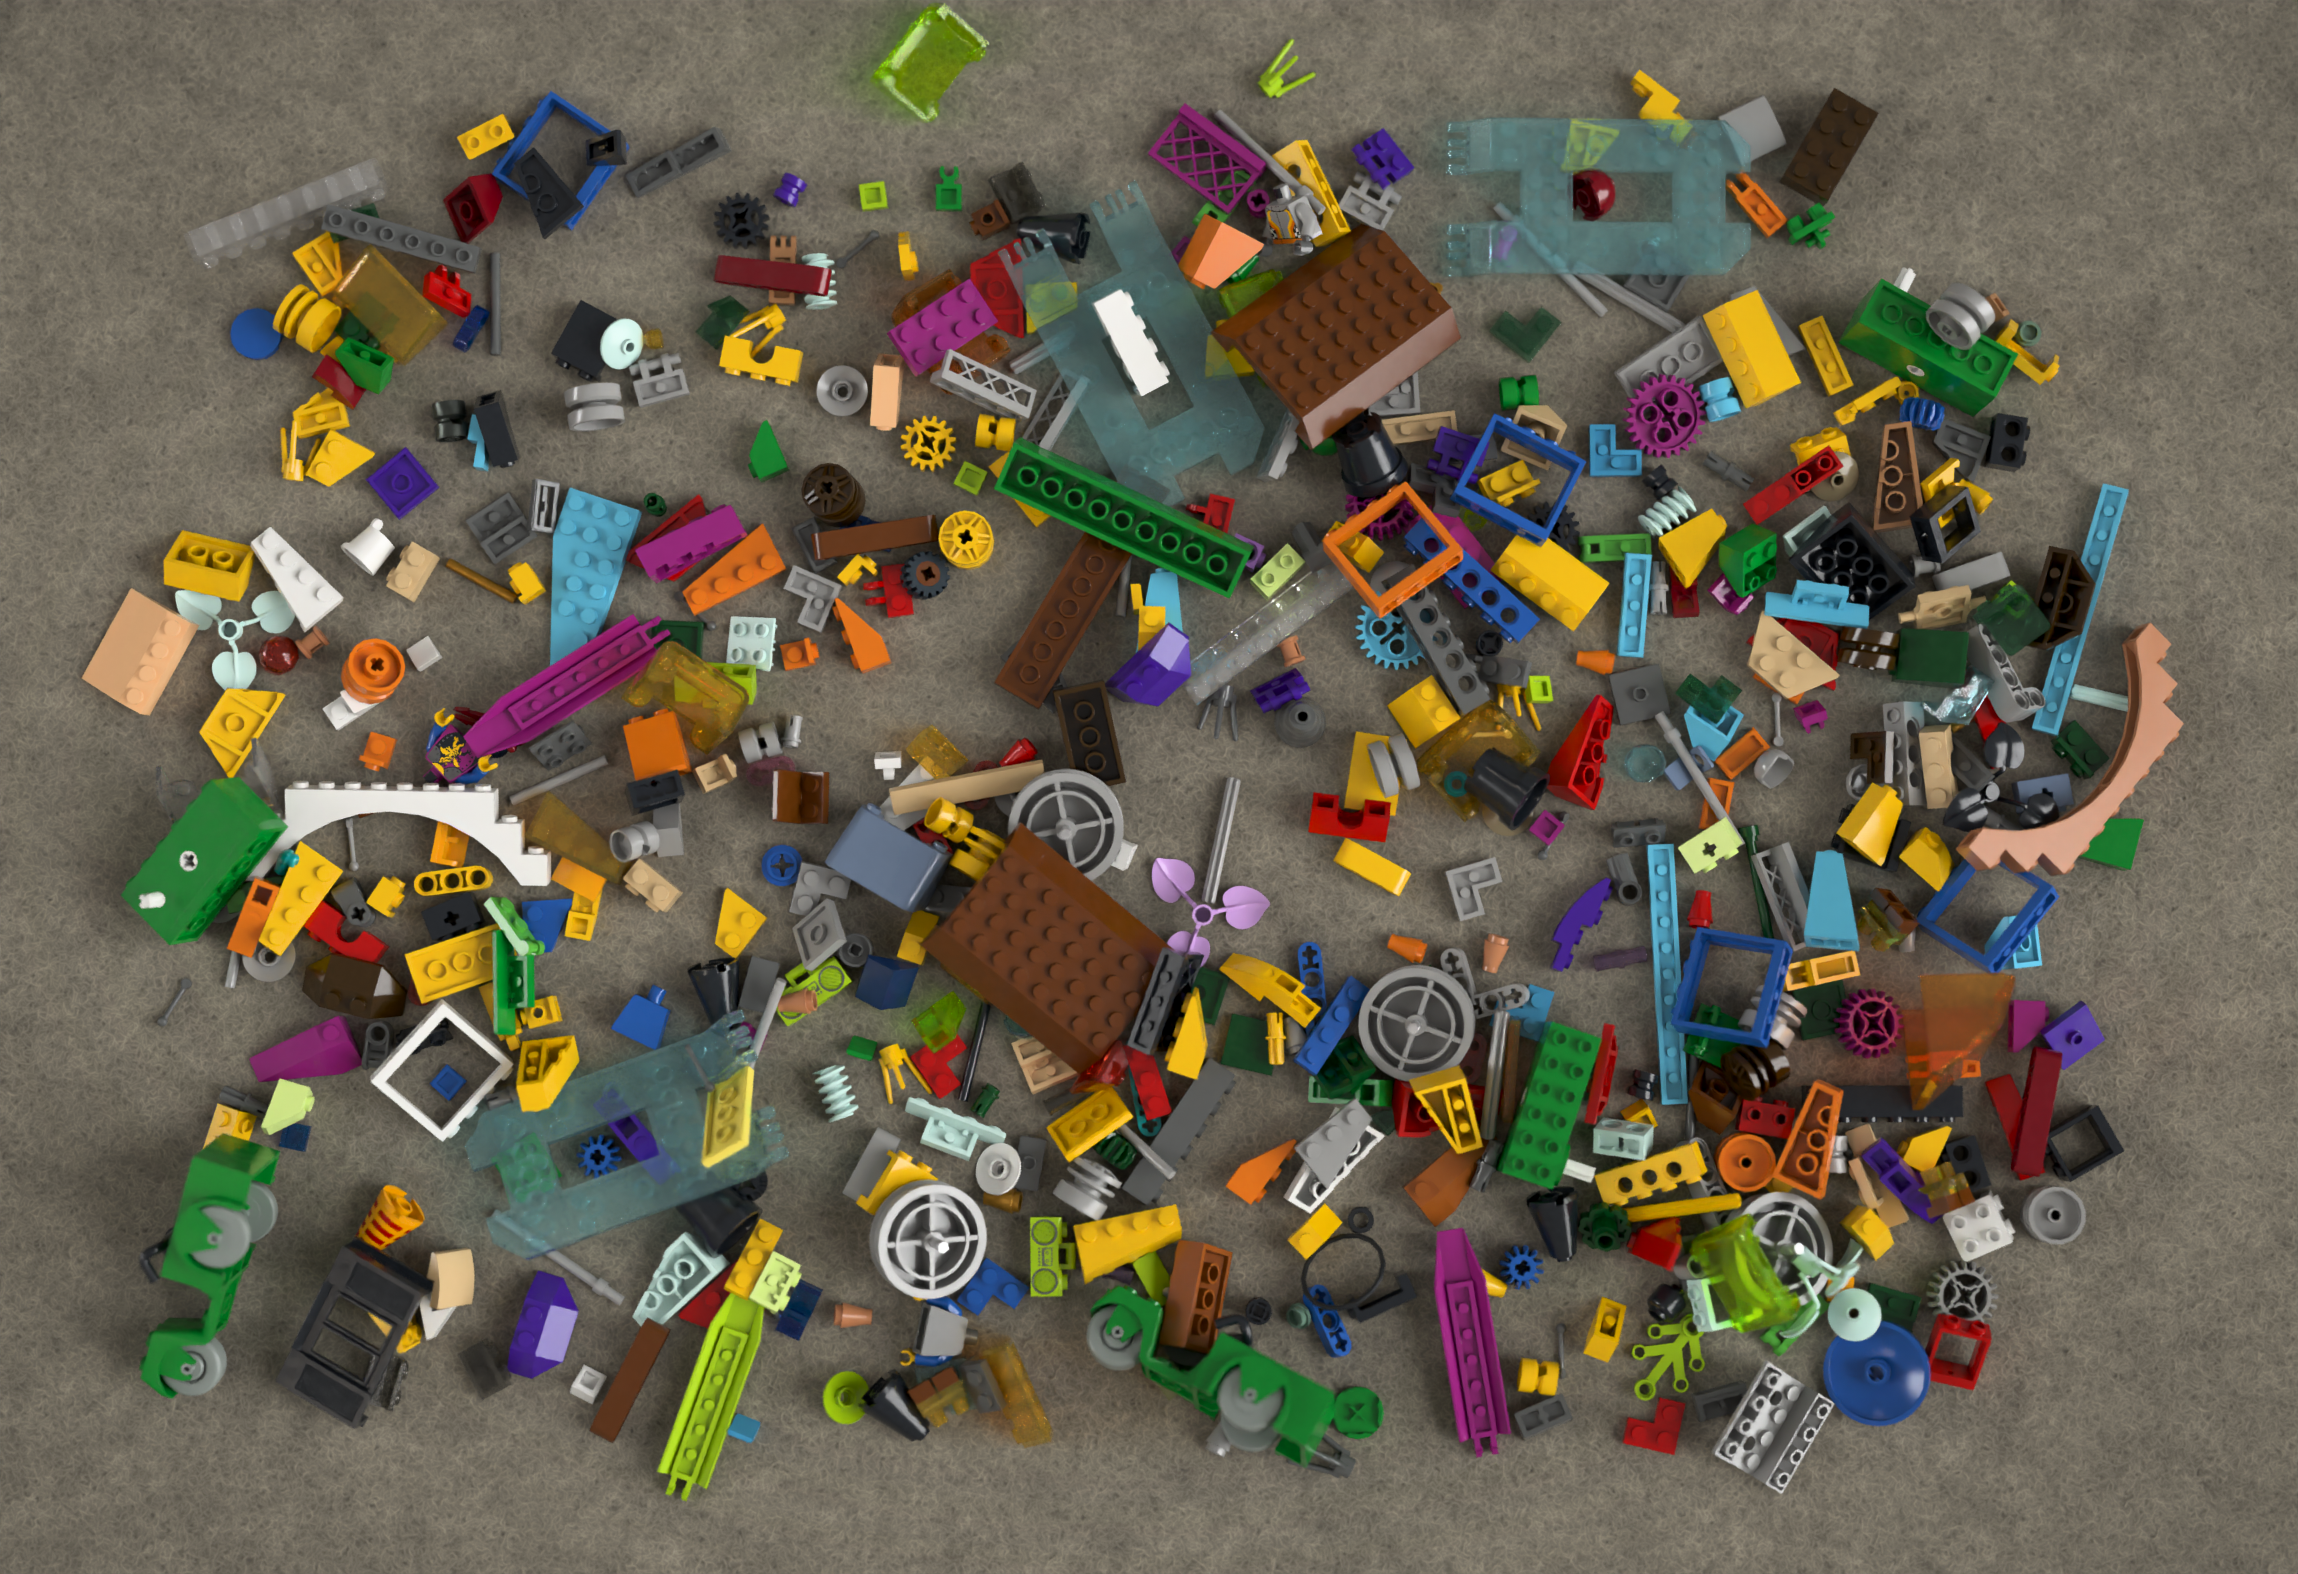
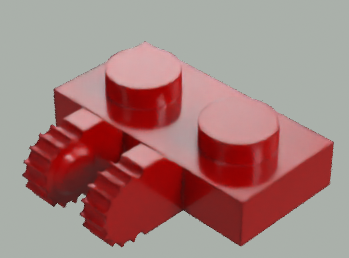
M440 264L436 267L434 273L430 271L424 276L423 297L463 319L470 315L471 293L460 288V275L458 273L451 272L447 278V268Z
M1210 493L1207 508L1187 504L1185 510L1190 513L1205 515L1203 523L1228 533L1235 499Z
M905 564L882 566L883 581L863 584L864 590L867 591L884 588L885 597H871L865 600L866 606L886 604L888 618L914 615L912 595L907 593L908 589L902 586L904 581L900 580V575L903 573L901 568Z

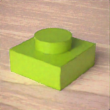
M884 181L859 184L863 212L888 208Z
M964 461L953 484L977 496L988 472Z
M1529 676L1527 688H1524L1526 702H1552L1553 695L1550 676Z

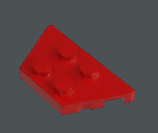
M1015 239L1011 243L971 263L970 274L972 283L998 320L993 326L1018 338H1024L1021 239Z
M698 494L629 550L626 561L644 569L635 549L665 536L672 530L688 525L690 521L697 517H705L706 512L703 498ZM697 563L666 579L675 582Z
M1778 618L1776 620L1836 671L1838 633L1817 622ZM1754 635L1747 639V644L1753 646ZM1832 680L1822 684V686L1834 691L1836 682Z
M1604 1023L1602 1040L1593 1065L1595 1068L1594 1076L1588 1080L1587 1093H1590L1584 1120L1585 1123L1595 1125L1597 1116L1602 1114L1603 1109L1608 1104L1618 1055L1617 1039L1613 1035L1615 1025Z
M739 1258L681 1311L678 1317L709 1329L712 1320L731 1293L725 1290L724 1287Z

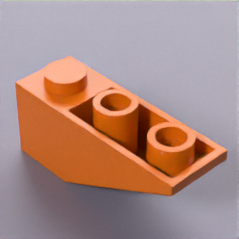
M835 598L836 606L832 607L837 622L842 620L845 630L841 631L846 646L851 644L854 654L850 655L855 670L860 668L864 674L892 663L883 638L839 598Z
M256 876L227 949L252 958L281 885Z
M1291 1139L1240 1164L1225 1186L1250 1205L1253 1201L1259 1203L1267 1192L1264 1189L1269 1179L1272 1182L1275 1181L1282 1171L1279 1167L1284 1159L1289 1161L1296 1152L1293 1147H1295L1294 1145L1297 1141Z

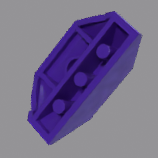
M1168 622L1105 683L1106 690L1122 702L1158 707L1191 676L1189 636Z
M538 1270L525 1298L510 1346L507 1365L508 1372L532 1379L564 1362L579 1313L564 1278Z

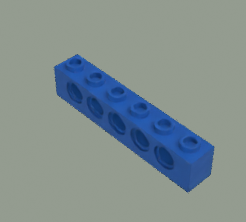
M1422 518L1403 538V541L1406 542L1404 547L1412 555L1416 556L1418 553L1425 560L1423 565L1447 549ZM1428 540H1434L1438 544V550L1434 553L1427 552L1424 548V543ZM1464 549L1463 560L1457 564V568L1442 574L1444 577L1442 582L1452 591L1457 589L1463 595L1461 597L1463 602L1470 608L1477 607L1482 612L1480 617L1490 626L1495 624L1500 628L1499 634L1509 643L1514 641L1518 644L1540 620ZM1465 575L1474 576L1476 586L1472 588L1464 586L1462 578ZM1483 593H1492L1495 596V603L1493 605L1484 604L1481 599ZM1503 610H1511L1514 613V621L1511 623L1504 622L1501 619V612Z

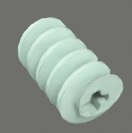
M823 253L808 254L801 257L802 262L806 265L827 268L834 264V261L827 259L828 255ZM830 280V286L836 284V281ZM829 289L827 297L807 295L804 299L810 305L806 306V309H827L837 305V301L830 300V297L836 295L837 292Z
M1677 486L1678 491L1672 489L1669 492L1670 497L1664 495L1661 498L1662 503L1656 502L1654 510L1648 508L1646 516H1638L1641 526L1647 533H1651L1652 538H1655V535L1663 536L1662 529L1664 528L1669 532L1672 531L1671 522L1679 526L1681 524L1679 516L1688 519L1687 509L1693 513L1697 511L1690 496L1680 486Z
M834 1065L812 1073L821 1075L815 1080L816 1084H824L818 1090L819 1094L828 1095L822 1100V1103L831 1104L825 1110L826 1114H834L829 1123L853 1115V1112L859 1108L858 1104L849 1103L855 1098V1095L846 1094L852 1086L843 1085V1082L848 1079V1075L839 1074L845 1068L844 1065Z

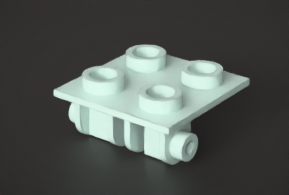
M731 616L726 663L756 665V669L770 671L773 666L772 651H775L773 644L776 643V640H774L775 628L778 626L775 625L776 618Z

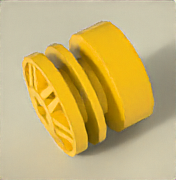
M300 284L289 292L279 306L273 321V329L280 334L284 333V336L288 339L296 337L298 345L311 353H315L325 345L336 328L341 316V308L325 298L318 301V294L316 292L310 291L309 288Z
M965 510L953 513L946 518L940 527L938 537L940 548L948 562L958 569L965 570L979 568L985 564L993 553L995 543L991 527L986 519L976 512ZM970 533L972 541L962 544L960 536Z
M972 826L969 833L977 839L975 841L967 837L963 839L965 844L971 849L969 852L956 849L948 864L971 879L978 881L1005 848L1006 844L1003 843L1004 839L994 833Z

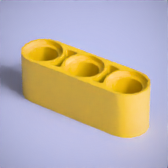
M1347 838L1344 839L1333 860L1340 866L1396 896H1400L1411 875L1409 871Z
M482 866L424 872L415 878L414 888L418 894L428 897L479 891L491 886L493 875L489 869ZM478 871H483L485 881L477 885L474 882V875ZM456 874L459 877V884L456 888L452 889L448 884V879L451 875ZM430 877L434 885L430 891L426 892L422 884L426 878Z

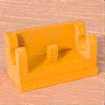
M438 821L430 862L455 868L464 867L470 835L447 823Z

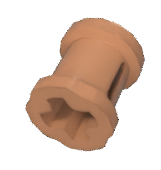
M317 626L303 639L295 641L298 648L309 660L313 657L312 654L322 646L330 644L329 640Z
M1297 635L1276 643L1284 657L1285 668L1306 660L1299 649Z

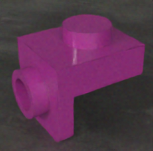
M1724 573L1707 590L1723 609L1735 615L1745 611L1749 606V602L1754 598L1751 593L1744 598L1739 597Z

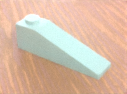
M687 1232L683 1233L666 1249L663 1255L664 1258L658 1269H656L647 1291H645L633 1318L640 1326L643 1325L647 1317L663 1325L730 1264L723 1255L713 1258L704 1247L705 1242L701 1238Z

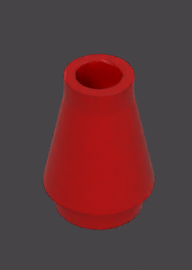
M1024 737L1022 740L1018 739L999 763L1002 767L1030 762L1035 759L1034 756L1038 751L1031 741Z
M1704 890L1696 891L1687 918L1690 928L1697 929V927L1710 929V924L1713 923L1711 892Z

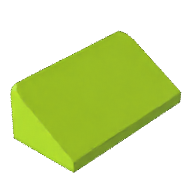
M1156 1251L1149 1252L1132 1262V1265L1151 1299L1157 1301L1162 1307L1166 1303L1163 1289L1170 1287V1276Z

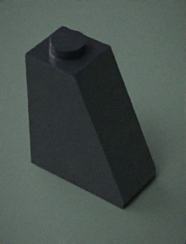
M499 390L476 397L474 412L493 467L500 465V468H506L514 465L515 461L518 460L519 452L502 391Z

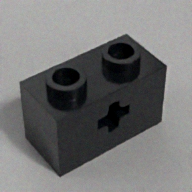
M467 892L421 911L432 941L440 940L443 942L455 938V934L463 930L465 934L480 929L479 924L485 922L476 897L472 892ZM452 913L460 917L456 920V925L448 921L452 918Z

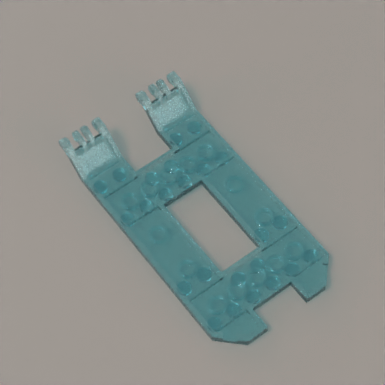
M1491 117L1464 122H1447V131L1449 133L1465 132L1464 140H1447V147H1465V150H1448L1447 157H1465L1466 165H1448L1447 175H1468L1490 171H1520V221H1484L1447 225L1448 235L1466 234V242L1449 241L1447 243V249H1466V252L1447 253L1448 260L1466 259L1465 268L1448 267L1447 277H1470L1487 274L1723 276L1751 249V223H1725V173L1748 174L1751 172V146L1726 120ZM1596 170L1602 172L1672 173V222L1573 221V172Z
M1133 181L1128 184V189L1136 202L1128 205L1122 190L1118 189L1114 192L1122 209H1118L1111 194L1105 196V200L1108 206L1111 207L1113 214L1105 217L1098 201L1089 204L1105 240L1122 271L1115 276L1077 295L1044 228L1036 233L1040 243L1042 242L1045 248L1044 250L1036 253L1031 239L1026 237L1023 241L1031 255L1030 257H1026L1019 242L1014 243L1013 247L1017 255L1019 254L1021 262L1013 265L1006 249L999 251L998 255L1117 482L1172 507L1185 500L1174 476L1219 453L1231 476L1253 465L1264 432V426L1221 345L1211 335L1213 331L1163 239L1137 182ZM1117 289H1122L1123 293L1126 291L1129 293L1134 303L1131 307L1134 315H1140L1142 320L1147 318L1194 406L1151 430L1146 426L1102 341L1110 338V335L1106 334L1091 304Z
M737 1010L724 1015L703 1033L566 1082L548 1109L522 1112L520 1100L495 1108L492 1111L484 1112L478 1121L479 1125L472 1137L470 1136L465 1147L472 1170L478 1172L498 1164L511 1210L486 1218L493 1243L526 1260H531L760 1175L775 1162L787 1158L789 1153L786 1147H779L768 1152V1146L779 1143L784 1139L782 1133L767 1136L780 1130L779 1123L773 1122L765 1127H760V1122L765 1119H771L776 1115L774 1107L768 1106L751 1114L748 1146L709 1168L701 1163L705 1116L697 1091L704 1089L705 1083L684 1046L690 1044L710 1082L715 1085L728 1080L742 1067L758 1060L754 1050L746 1051L740 1055H737L736 1052L742 1047L750 1046L753 1042L751 1036H746L750 1033L748 1027L741 1026L736 1030H729L732 1024L744 1021L743 1011ZM641 1111H647L660 1155L562 1191L549 1145Z

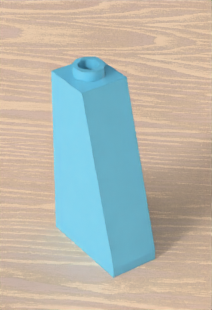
M1164 568L1156 569V573L1150 575L1145 606L1165 607V625L1169 622L1183 632L1177 574Z
M1833 850L1816 851L1804 931L1806 947L1859 951V941L1843 853H1837Z

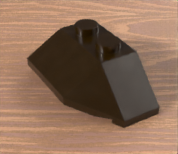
M2049 546L2021 645L2048 651L2082 634L2096 584L2075 551Z
M334 952L307 965L302 991L321 1008L369 1020L403 1016L408 992L384 965Z

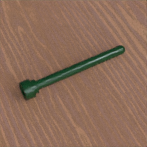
M1758 825L1737 828L1746 844L1763 938L1774 939L1766 894L1751 859V856L1758 854L1756 841H1758L1757 835H1760Z

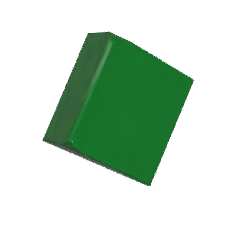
M854 1035L846 1053L847 1055L871 1061L874 1058L878 1044L876 1041Z

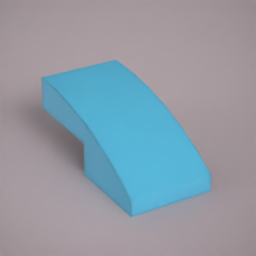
M472 414L467 440L472 444H477L473 467L477 470L488 472L489 453L476 415Z

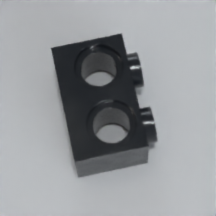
M1997 413L1992 417L1989 433L1991 438L1987 446L1984 467L2016 472L2021 466H2024L2027 452L2023 451L2024 442L2028 441L2030 435V426L2027 425L2028 418ZM2006 425H2011L2015 428V436H2009L2006 433ZM2002 450H2007L2011 453V462L2005 461L2002 458Z
M1966 1135L1945 1143L1939 1158L1943 1166L1947 1165L1950 1174L1947 1176V1181L1952 1191H1959L1969 1187L1972 1192L1991 1186L1975 1135ZM1957 1146H1961L1964 1150V1156L1960 1160H1956L1953 1155V1151ZM1965 1171H1970L1973 1177L1969 1185H1965L1962 1182V1175Z

